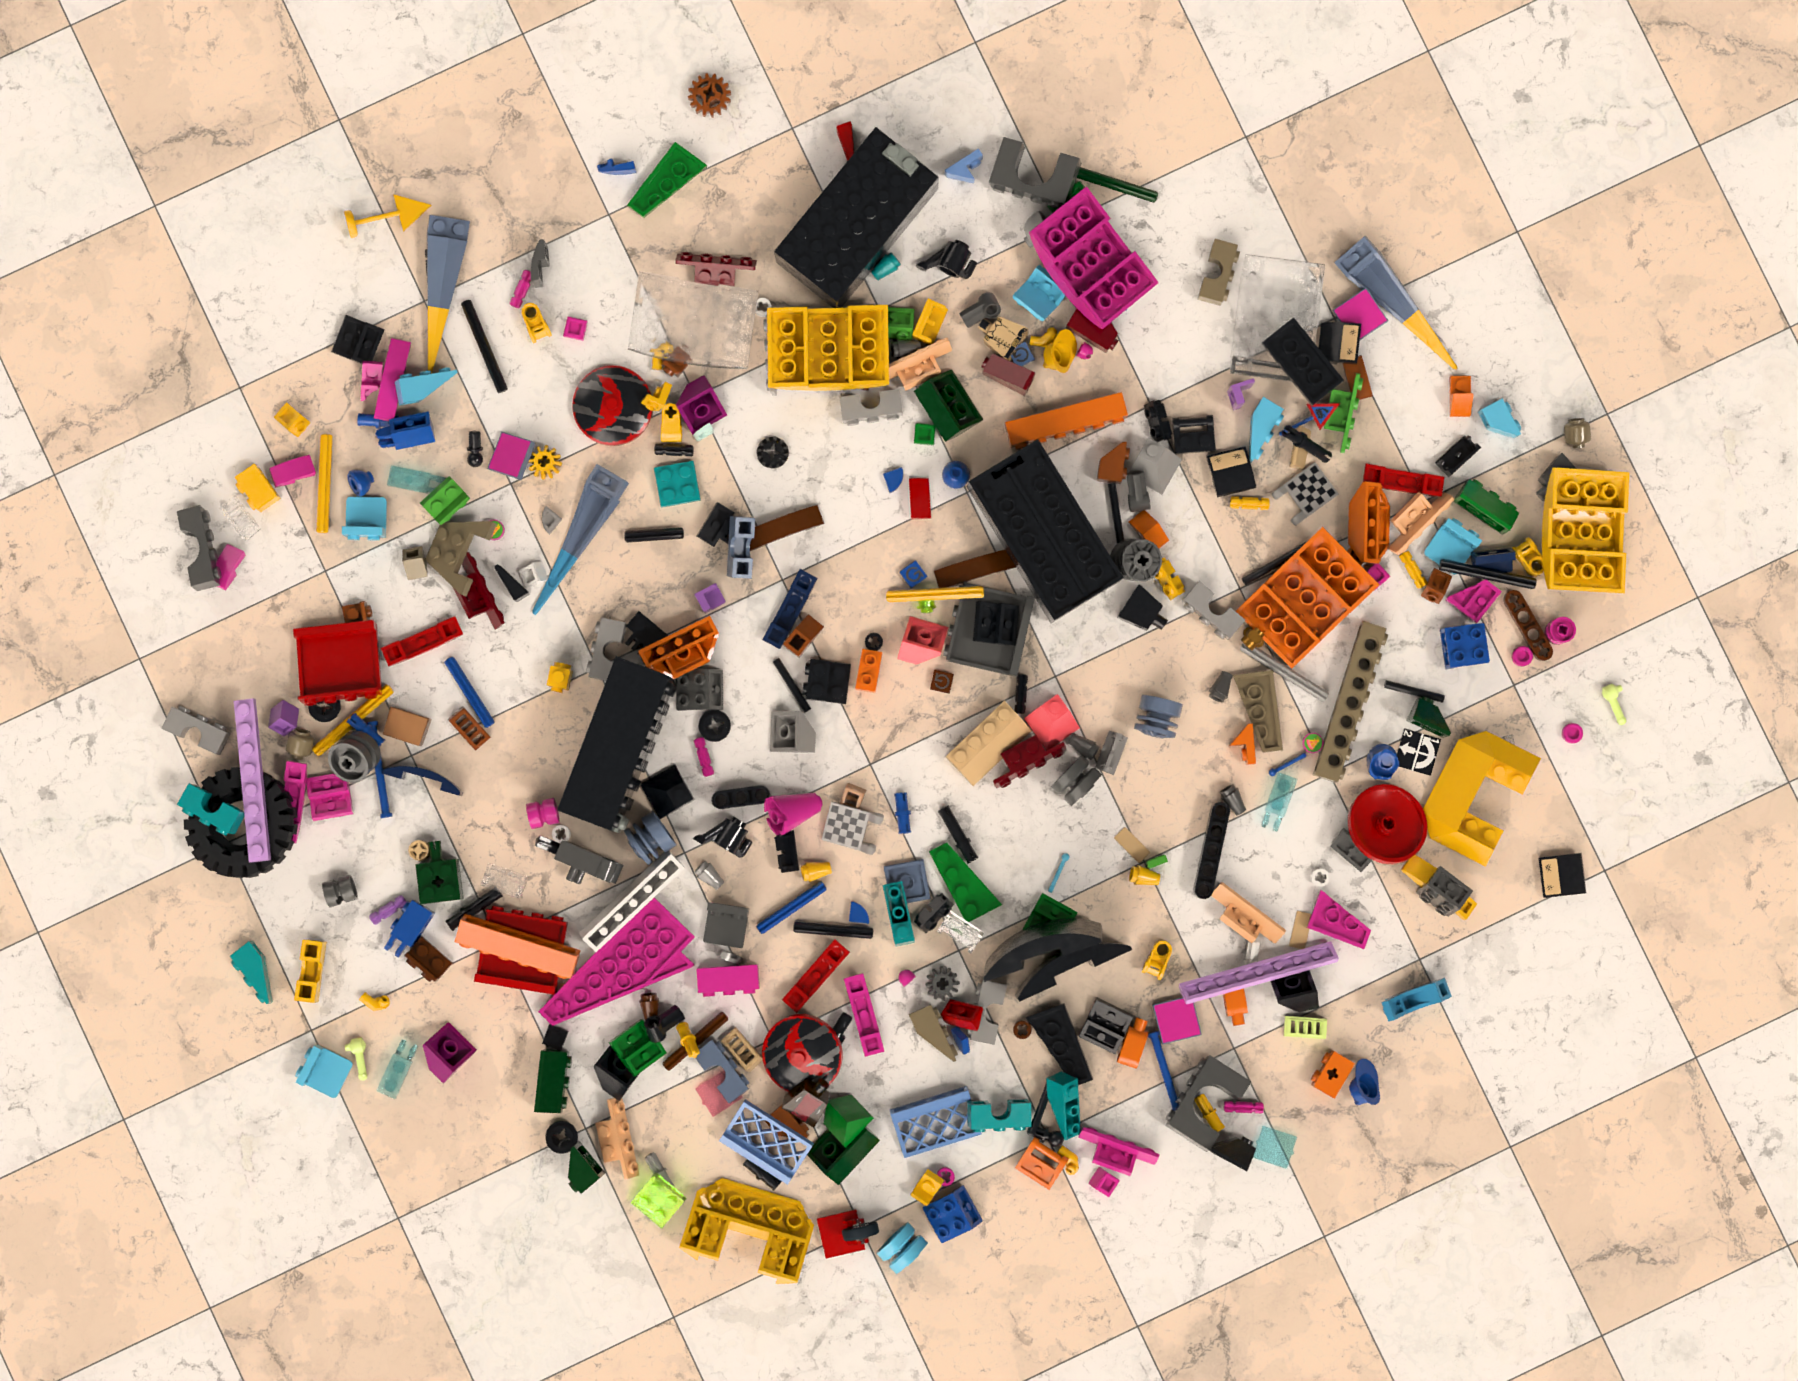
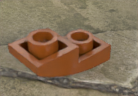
M1362 355L1358 356L1357 365L1342 363L1350 392H1352L1355 373H1360L1363 383L1361 390H1357L1356 398L1361 400L1372 397Z

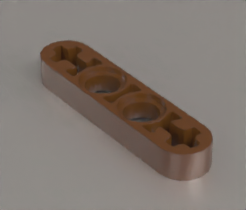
M1517 590L1507 592L1503 598L1504 604L1534 657L1539 661L1549 660L1553 655L1552 646L1523 595ZM1510 594H1512V596L1518 597L1516 603L1518 606L1522 604L1523 608H1520L1515 612L1513 611V609L1517 607L1513 602L1509 603L1508 600L1511 598ZM1521 611L1526 612L1529 616L1528 621L1525 623L1520 622L1518 619V614ZM1530 629L1538 631L1539 635L1536 640H1531L1528 637ZM1541 639L1544 642L1540 644L1543 649L1547 648L1548 652H1546V657L1544 655H1539L1538 652H1540L1541 650L1538 645L1535 647L1533 646L1534 643L1539 642Z

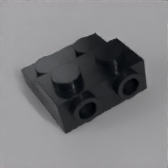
M810 659V663H806L805 675H809L808 683L803 684L802 695H806V700L846 704L851 664Z

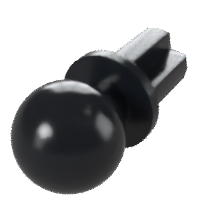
M476 430L469 432V447H467V450L471 451V453L467 457V462L471 467H479L483 463V456L479 453V451L483 450V447H481V433Z
M1038 1127L1036 1135L1033 1137L1041 1139L1042 1143L1048 1140L1049 1144L1053 1147H1059L1063 1144L1064 1137L1061 1132L1053 1131L1050 1133L1048 1132V1127L1046 1129Z

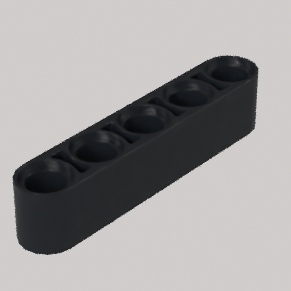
M1225 802L1214 803L1210 809L1193 887V893L1199 899H1207L1213 893L1230 815V808ZM1218 805L1225 808V814L1222 817L1217 816L1215 813V808ZM1213 825H1217L1221 829V833L1217 837L1211 834V827ZM1209 845H1214L1217 849L1214 856H1209L1206 852ZM1206 864L1210 865L1213 869L1210 876H1205L1202 872V868ZM1202 884L1208 887V893L1205 896H1201L1198 893V887Z

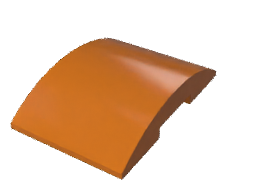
M1322 527L1260 586L1236 612L1245 619V622L1252 629L1257 627L1264 634L1262 639L1292 669L1380 584Z

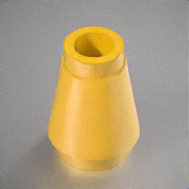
M805 862V865H801L804 881L811 882L832 873L829 862Z
M1137 865V867L1132 866L1129 881L1133 882L1134 885H1158L1160 873Z

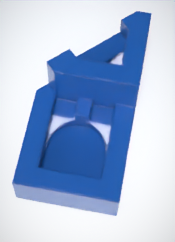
M609 159L607 163L597 165L598 172L610 175L637 173L634 161L614 165L613 159Z

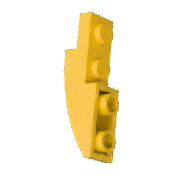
M1417 855L1408 859L1401 868V871L1420 887L1428 883L1437 870L1436 867ZM1469 897L1461 909L1455 913L1461 919L1467 920L1477 903Z

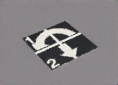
M1404 728L1397 752L1399 767L1431 776L1441 739Z

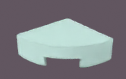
M708 423L696 431L693 436L699 442L713 434L714 430L711 424Z

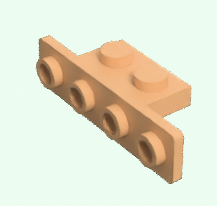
M948 338L937 340L925 348H920L916 352L890 363L889 380L898 376L906 391L942 374L935 359L952 351Z
M1418 492L1390 520L1401 535L1388 549L1397 555L1405 552L1408 546L1420 537L1423 531L1434 523L1444 510L1450 507L1455 498L1443 492L1442 497H1438L1430 504L1423 494Z
M1223 882L1213 891L1211 896L1226 907L1220 920L1250 943L1255 941L1259 933L1273 943H1277L1285 934L1286 930Z
M615 1098L608 1099L607 1103L611 1119L595 1123L603 1161L606 1163L620 1160L624 1179L639 1176L623 1099L620 1101Z

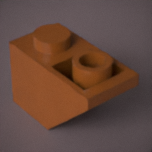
M1127 442L1120 443L1100 459L1097 481L1121 484L1122 479L1126 480L1127 468L1124 467V461L1129 459L1130 448L1126 447Z
M808 614L785 640L783 646L800 658L824 626Z
M782 1105L770 1114L805 1138L809 1136L807 1132L809 1130L808 1126L802 1120L799 1122L794 1115L782 1109ZM764 1120V1121L768 1124V1126L771 1128L770 1123H769L768 1121ZM783 1131L777 1132L778 1136L788 1137L787 1133Z

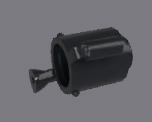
M955 240L954 242H948L944 248L926 261L917 263L916 267L925 272L927 269L937 267L940 271L951 277L968 279L971 277L977 262L970 260L964 270L972 253L968 250L969 246L966 243Z
M734 816L731 820L726 818L703 835H696L693 838L702 845L712 841L739 858L745 856L752 845V841L749 839H745L743 842L749 832L744 829L747 824Z

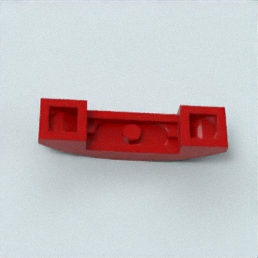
M1365 464L1363 482L1381 483L1382 489L1411 494L1419 492L1426 496L1442 497L1445 477Z
M454 616L437 623V625L384 646L381 648V651L390 667L442 646L462 636L463 632Z
M834 939L784 996L782 1001L797 1013L847 957L850 951Z

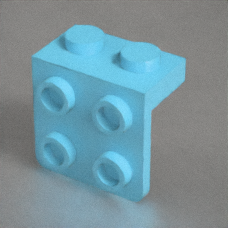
M1039 264L1028 280L1012 297L1035 318L1044 321L1060 305L1065 295L1051 278L1048 271Z
M348 497L346 500V526H342V535L347 537V540H360V537H368L367 540L379 541L380 538H386L387 500L384 497Z
M1448 518L1443 522L1424 550V555L1438 565L1440 560L1443 559L1465 564L1471 552L1480 545L1482 540L1478 538L1479 534L1471 529L1467 531L1461 527L1463 524L1457 519L1452 518L1451 520Z
M315 1045L313 1048L310 1047L304 1057L307 1059L304 1066H300L296 1072L295 1077H297L295 1083L301 1086L307 1085L331 1098H336L353 1066L352 1061L320 1045Z

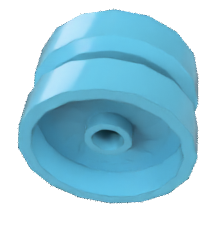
M909 1222L900 1227L876 1253L883 1261L889 1260L894 1254L896 1255L889 1265L895 1274L909 1266L928 1244L921 1235L914 1237L909 1242V1239L915 1233V1228Z

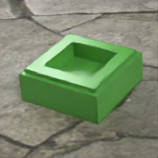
M1163 854L1147 860L1145 863L1147 868L1150 869L1166 863L1168 860L1166 855Z

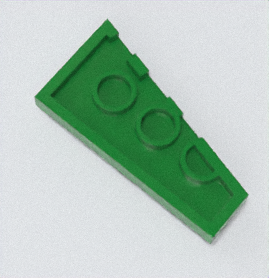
M674 142L627 206L642 218H645L706 169L707 165Z
M948 843L929 851L966 924L1002 905Z

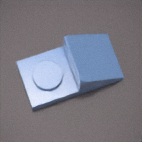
M979 148L945 169V176L955 180L974 183L975 179L968 168L974 169L981 164L983 155Z

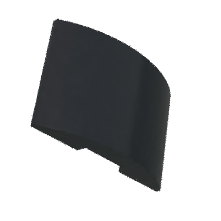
M1064 918L1049 920L1027 927L1008 938L992 953L986 961L983 980L986 982L1024 969L1026 959L1059 948L1062 955H1066L1102 943L1101 923L1086 919Z
M1102 942L1066 955H1062V952L1039 965L1025 979L1015 997L1019 1002L1057 985L1054 977L1087 961L1091 966L1096 967L1131 951L1132 948L1125 944Z

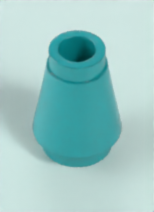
M891 252L888 255L885 254L871 273L879 281L897 271L901 263Z

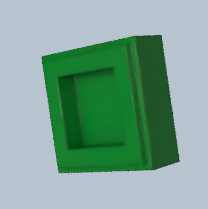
M916 423L914 444L934 446L936 426Z

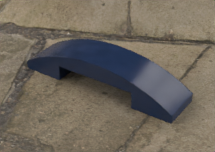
M799 569L781 607L765 633L763 641L781 649L818 579L817 577Z
M397 766L383 769L382 774L403 780L407 772L442 782L441 791L458 796L463 795L461 789L452 781L427 769Z

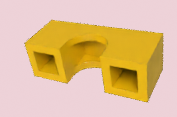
M309 939L302 940L300 953L302 967L299 980L296 982L294 1001L319 1002L327 942Z

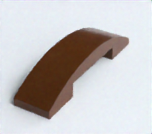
M818 505L756 526L754 538L750 542V551L801 531H807L823 525L824 521Z
M1001 550L935 570L934 574L938 588H950L964 583V581H971L1016 567L1006 550Z

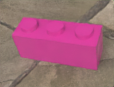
M758 964L697 968L698 993H703V997L715 996V992H723V995H735V991L743 990V994L756 993L755 989H760Z

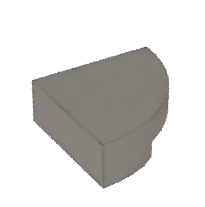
M546 506L542 513V523L544 529L550 535L562 521V518Z
M725 950L722 951L720 956L721 959L740 965L742 960L740 956Z

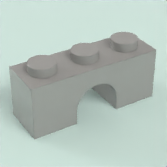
M899 389L879 391L880 402L878 406L872 409L865 408L861 404L859 394L839 397L843 424L847 423V426L859 425V421L867 420V423L879 422L880 418H887V420L899 419V416L903 415Z
M1199 581L1182 600L1185 603L1183 606L1192 614L1196 612L1200 616L1199 620L1207 627L1211 625L1216 629L1214 633L1218 637L1229 640L1244 623L1245 619L1231 607L1222 615L1213 614L1209 609V601L1214 593Z
M601 618V622L597 621L595 633L598 636L591 646L593 658L592 661H588L586 672L589 673L588 677L603 681L607 680L614 661H610L605 657V648L612 642L623 644L627 625L625 622Z
M179 705L178 708L171 707L161 729L184 738L190 728L197 727L201 732V740L198 746L214 754L221 755L231 734L225 731L227 727L219 723L212 725L207 722L208 718L197 714L195 717L189 714L191 710Z
M982 980V984L978 983L976 995H979L978 1003L973 1005L983 1007L978 1031L968 1029L967 1035H971L970 1040L995 1045L999 1025L986 1020L985 1009L990 1004L1003 1005L1006 984L993 981L984 982V980Z

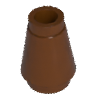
M657 993L641 994L639 1003L644 1019L646 1020L654 1015L658 1016L659 998Z

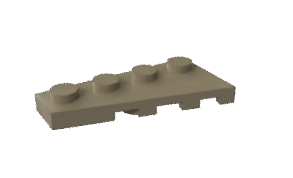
M1273 670L1233 675L1251 723H1253V729L1262 752L1283 750Z

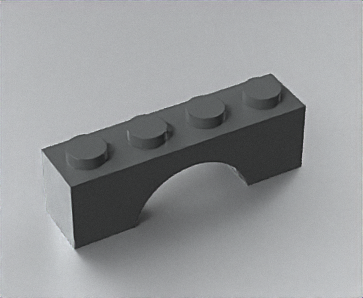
M200 505L177 511L180 530L187 536L196 537L199 542L198 557L187 567L191 587L196 591L220 586L221 571L216 565L218 555L212 544L214 535L212 530L209 529L208 522H211L209 512Z

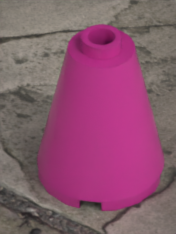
M815 793L771 796L766 798L764 802V812L768 811L770 818L766 820L771 830L776 835H785L819 813L823 803L821 797Z

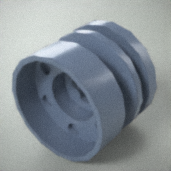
M1142 695L1139 708L1146 711L1147 715H1137L1136 719L1145 723H1135L1134 729L1156 738H1175L1176 733L1169 731L1168 727L1177 729L1178 725L1171 722L1170 718H1180L1183 704L1164 698Z
M653 811L641 818L645 826L643 829L636 823L632 824L637 832L636 834H633L629 828L624 831L628 843L634 852L648 865L652 863V859L648 855L649 853H652L656 859L659 858L656 848L660 847L664 852H668L677 845Z

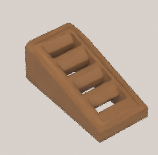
M848 783L840 804L860 809L867 790ZM851 792V793H854V794H856V795H859V798H858V797H855V796H853V795H850V794H848V793ZM846 799L856 802V806L845 802Z

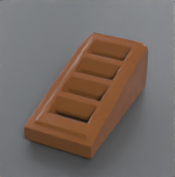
M463 706L448 719L475 751L491 738ZM465 714L467 717L457 724L456 721ZM470 720L472 723L466 729L462 730L461 727H463ZM476 726L477 730L468 737L467 733ZM479 733H482L483 736L474 743L472 740Z

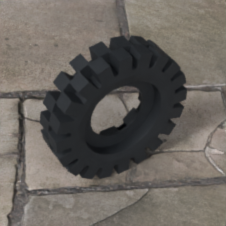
M232 767L231 770H220L215 772L216 776H208L201 782L202 788L212 793L208 803L212 813L216 812L223 802L232 804L237 801H243L240 767ZM263 772L271 860L250 863L247 844L236 845L229 842L223 834L216 831V826L212 824L207 826L199 821L200 817L196 815L184 819V830L189 832V835L185 836L187 844L193 847L194 851L191 853L197 860L203 862L202 865L205 868L226 877L252 878L259 876L260 873L266 874L274 869V864H280L286 858L284 855L285 851H290L294 844V841L291 840L292 834L297 835L298 825L294 824V818H298L296 808L291 805V802L294 801L289 792L284 791L283 788L285 786L279 780L273 779L271 775Z

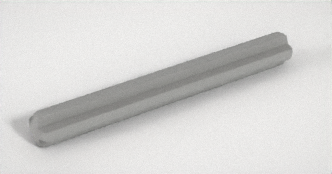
M1244 643L1241 645L1240 650L1299 688L1322 702L1327 699L1329 693L1272 656L1257 647L1251 651Z

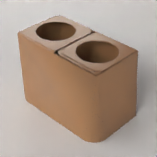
M390 707L383 735L422 746L432 719Z

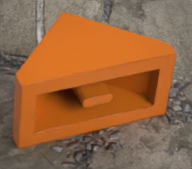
M1145 510L1128 522L1142 539L1153 542L1158 548H1161L1169 541L1160 524Z

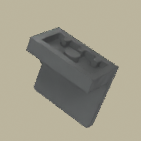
M694 669L676 678L677 711L723 710V670Z
M1442 866L1437 868L1428 883L1416 891L1422 901L1432 904L1436 907L1435 910L1439 914L1448 917L1459 911L1473 892L1472 889Z
M708 902L703 942L743 948L749 908Z

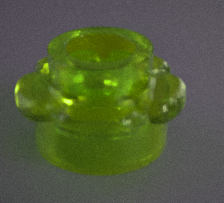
M934 600L918 601L919 606H917V609H921V613H931L936 608Z

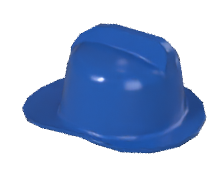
M1360 1059L1356 1064V1077L1349 1085L1350 1093L1356 1105L1366 1103L1376 1105L1380 1101L1377 1071L1371 1061Z

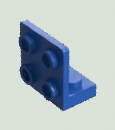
M1484 623L1448 627L1440 630L1445 670L1490 662Z
M964 1185L958 1187L949 1195L923 1207L941 1243L972 1230L983 1221Z

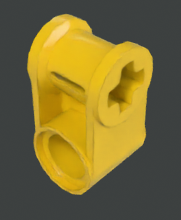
M534 303L525 304L521 313L533 344L536 343V340L545 336H552L546 320L543 318L537 305ZM528 309H536V315L533 318L526 316Z
M668 403L662 408L661 442H682L681 414L673 403ZM670 408L677 411L673 418L666 414V412L670 411Z
M1527 537L1523 543L1517 547H1512L1515 551L1516 559L1530 576L1537 577L1544 572L1542 555L1531 538ZM1532 562L1540 564V571L1532 569Z
M1166 940L1155 942L1144 963L1142 973L1147 972L1156 976L1158 980L1162 979L1172 953V947ZM1160 944H1166L1168 947V951L1164 955L1157 953V947Z

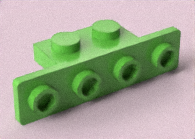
M1355 373L1352 392L1336 389L1331 391L1329 403L1340 404L1325 423L1324 429L1344 432L1340 453H1345V449L1349 450L1351 438L1348 437L1349 429L1353 430L1355 418H1352L1353 409L1357 410L1359 398H1356L1357 390H1361L1363 383L1360 373Z

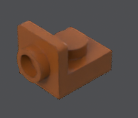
M677 346L669 357L662 361L663 371L671 377L675 375L678 378L692 362L693 358Z
M1434 568L1421 596L1430 602L1439 604L1446 594L1452 576Z
M365 601L342 606L345 623L367 621L372 617L371 606L367 605Z

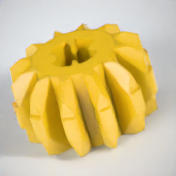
M548 445L544 446V451L538 446L537 451L539 453L536 454L532 451L531 455L534 459H529L528 463L533 464L529 467V470H535V477H538L541 473L542 480H545L546 474L552 479V471L557 474L560 472L555 467L562 466V462L557 461L561 458V455H554L556 449L552 448L549 451ZM547 458L550 463L543 467L540 462Z

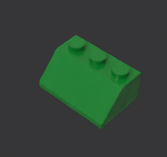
M1475 479L1467 480L1453 502L1503 535L1510 531L1519 515V512L1516 511L1517 508L1509 502L1504 503L1501 501L1497 493L1491 490L1488 492L1482 488L1483 484Z

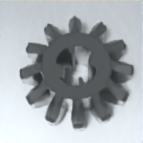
M940 966V974L935 969H932L935 977L927 975V978L933 981L932 983H925L927 987L933 986L932 989L928 990V994L936 991L934 999L936 1000L939 994H942L941 999L945 1001V994L947 993L949 998L952 999L953 995L949 991L952 990L957 993L958 989L952 986L960 984V981H952V979L957 977V974L954 973L949 976L951 968L947 969L946 974L943 973V966ZM940 978H945V981L948 980V985L945 986V989H940V986L937 987V982H940Z

